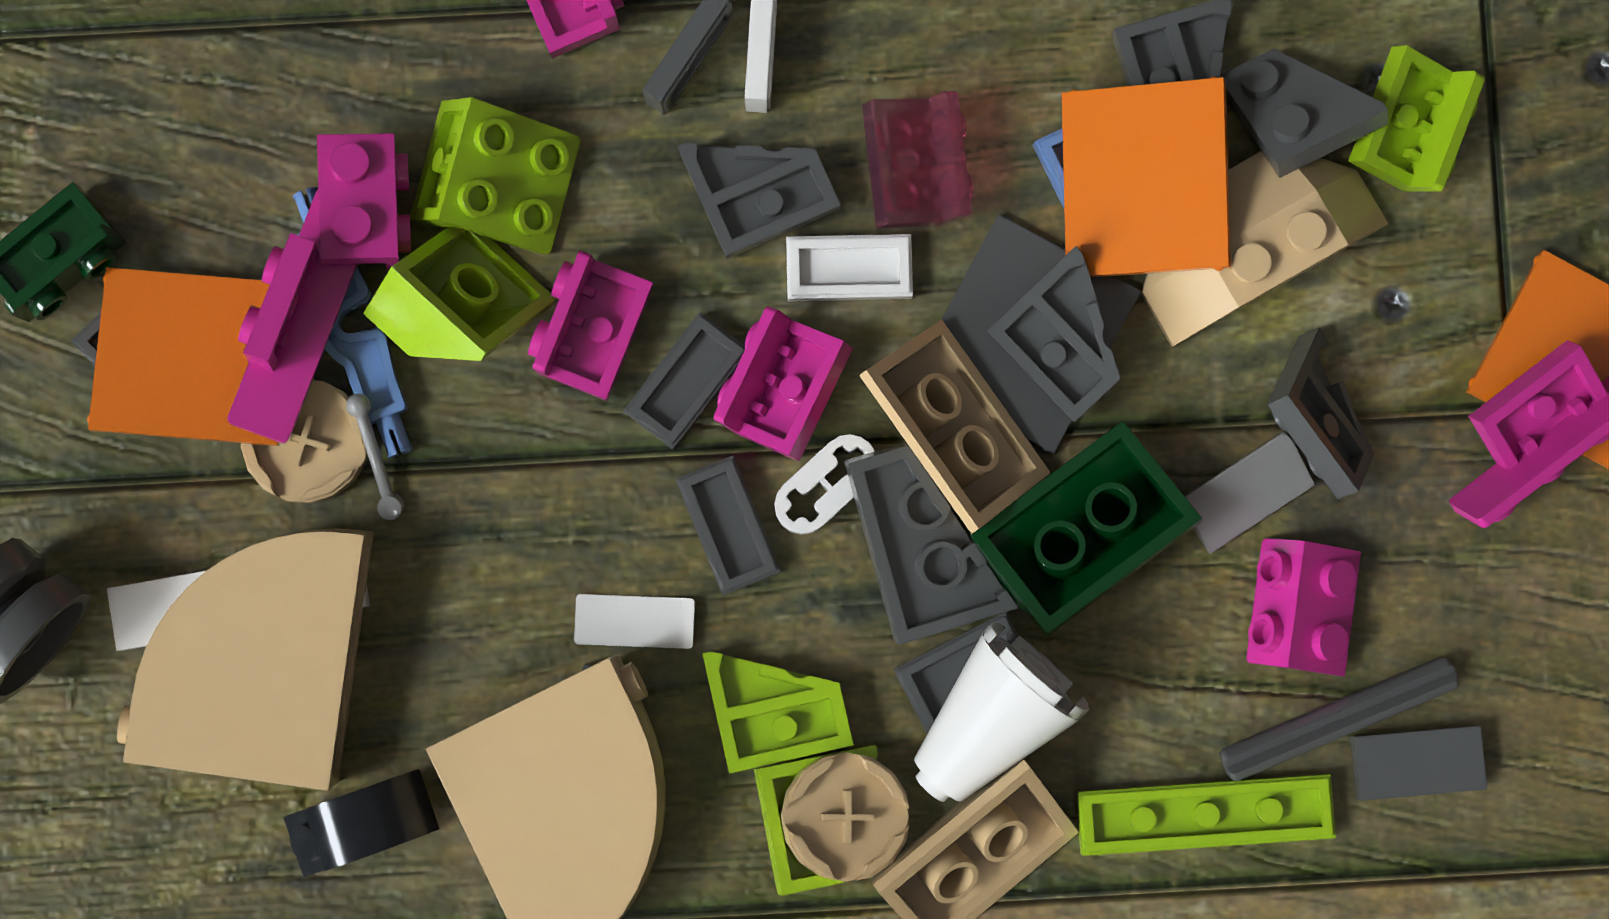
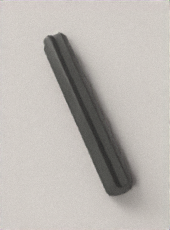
M1438 657L1222 748L1219 752L1221 764L1230 780H1242L1453 691L1459 686L1457 673L1448 658Z

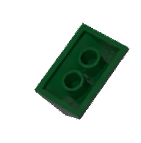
M1122 421L1015 500L980 529L970 534V536L1013 601L1049 636L1201 523L1202 517L1124 421Z

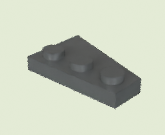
M901 443L844 461L892 636L898 645L1018 608L986 563L987 560L977 545L971 541L951 511L950 505L908 444Z

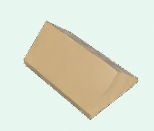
M942 319L859 375L971 534L1051 473Z
M1022 759L971 796L955 805L903 848L893 863L871 877V881L879 894L902 919H976L1079 832L1031 767Z

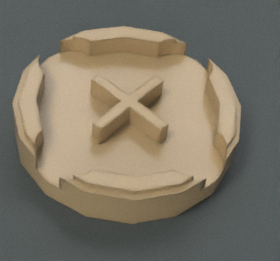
M313 379L288 443H280L279 446L241 443V450L247 470L262 489L288 502L315 504L337 497L357 480L367 461L368 454L357 420L346 409V403L350 397L347 393L325 381Z
M847 752L822 756L801 769L785 793L781 813L785 841L798 862L820 877L844 882L871 878L892 864L906 843L909 829L907 825L909 818L907 809H909L906 791L893 771L874 758Z

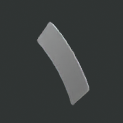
M579 594L576 597L574 642L580 645L690 649L693 646L695 601L691 598Z

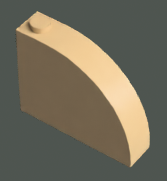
M332 528L286 534L251 545L228 556L190 584L170 606L155 628L145 648L136 674L131 706L125 705L121 711L117 728V741L120 744H125L123 762L329 791L340 780L363 614V601L366 592L374 532Z
M619 655L607 658L426 748L429 758L507 919H621L634 903L648 878L657 855L665 816L664 768L655 731L641 702L642 699L648 697L646 686L635 665L632 662L623 665Z

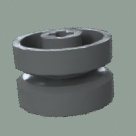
M11 538L0 544V704L27 686L55 658L83 620L90 605V594L66 575L57 574L45 578L46 559L22 539Z

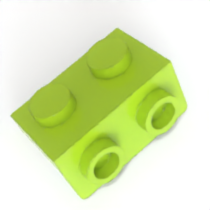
M1408 45L1392 46L1373 94V98L1383 102L1388 109V124L1357 139L1348 162L1403 192L1442 191L1447 179L1454 171L1456 156L1469 121L1477 110L1478 97L1485 77L1476 71L1453 72Z

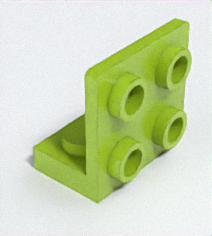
M473 97L443 100L438 111L410 220L429 227H458L539 255H548L554 243L580 146V138L572 133Z

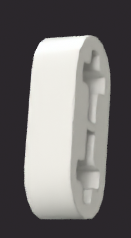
M851 434L835 438L783 484L776 495L774 503L776 517L780 524L791 533L799 535L811 534L822 528L854 498L848 474L842 477L834 486L825 479L838 465V461L833 454L840 448L849 454L856 449H859L864 455L875 452L868 441ZM820 484L827 492L814 505L818 517L812 522H809L804 517H800L794 522L789 519L786 513L789 512L792 505L787 498L788 495L796 490L804 496Z

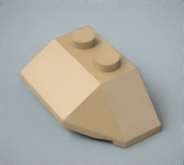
M1262 152L1229 169L1231 268H1224L1222 271L1209 269L1149 273L1143 284L1141 295L1171 347L1388 225L1387 220L1358 171L1319 158L1279 178Z

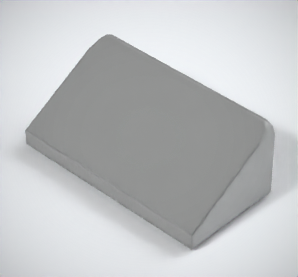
M1283 431L1184 496L1202 517V522L1195 526L1193 530L1208 553L1211 554L1315 484L1293 440L1287 432Z

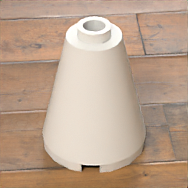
M992 622L982 633L914 758L916 765L920 769L916 775L917 781L930 795L941 802H945L948 797L962 802L1079 721L1089 710L1088 702L1084 697L1075 705L1065 694L1073 683L1034 646L1021 636H1018L1012 644L1000 638L999 634L1006 628L1000 623Z

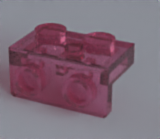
M943 91L929 99H873L863 104L862 110L876 228L943 226L969 216L972 211L973 181L967 172L964 148L966 121L960 110L958 93L956 91Z

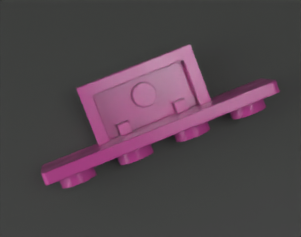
M318 190L314 195L299 236L290 233L284 249L278 246L273 247L262 275V282L270 286L261 308L253 305L250 306L238 337L239 342L246 344L243 354L249 363L228 414V422L232 426L282 444L288 443L358 265L321 264Z
M1569 340L1565 341L1468 416L1496 464L1449 500L1453 510L1477 526L1486 528L1492 523L1508 517L1515 510L1518 503L1540 486L1560 477L1565 471L1566 466L1592 446L1601 444L1609 439V377L1602 382L1600 381L1580 345Z

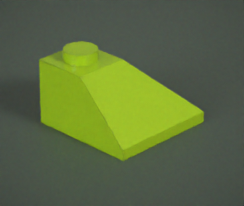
M447 227L391 266L363 314L408 356L481 361L550 308L556 298L552 297L546 288L491 238L458 227Z

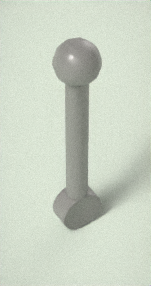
M356 393L348 398L346 409L357 420L378 485L381 499L378 502L377 511L382 518L394 520L404 511V501L398 494L393 493L368 415L371 409V401L366 395Z

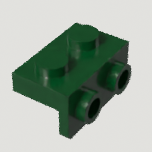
M71 182L0 240V294L6 300L4 306L12 316L27 322L32 321L34 318L43 320L51 316L67 302L68 296L65 293L84 277L87 280H92L106 271V267L110 268L117 260L115 252L126 244L121 235L76 183Z

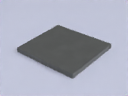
M998 214L942 320L1027 440L1038 446L1042 452L1054 454L1072 420L987 330L1065 256V250L1012 222L1009 217H1003ZM1114 276L1091 277L1112 345L1141 290L1137 289L1134 284L1126 283Z

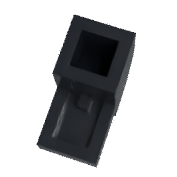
M419 769L283 817L290 836L291 848L297 857L303 877L348 864L440 829Z

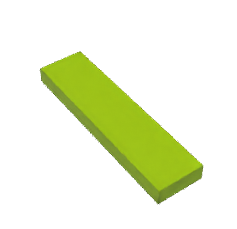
M1327 773L1252 778L1239 781L1223 780L1076 791L1079 844L1082 856L1336 838L1331 774Z

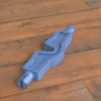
M318 187L305 189L310 203H312ZM298 191L293 195V199L297 204L304 223L310 206L306 195L302 191ZM357 265L325 350L345 368L353 393L364 394L371 401V409L368 413L371 425H377L387 452V458L391 459L400 456L393 432L401 453L407 454L413 451L400 414L408 411V405L397 378L387 335L378 327L356 333H346L343 329L342 323L345 316L352 311L358 310L363 305H368L372 299V292Z

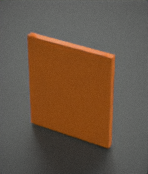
M1212 76L1208 79L1082 91L1072 89L1069 92H1062L1065 255L1077 246L1084 253L1091 277L1209 269L1222 271L1224 268H1231L1226 79L1224 77Z
M1546 250L1540 251L1533 259V266L1474 377L1469 380L1466 392L1486 403L1567 340L1582 347L1601 382L1608 378L1609 284ZM1609 439L1601 444L1592 446L1582 455L1609 469Z
M106 267V273L103 277L104 291L90 414L87 417L88 430L279 446V442L232 426L227 419L249 363L243 354L246 344L238 341L239 332L250 306L253 305L261 308L270 285L262 282V280Z

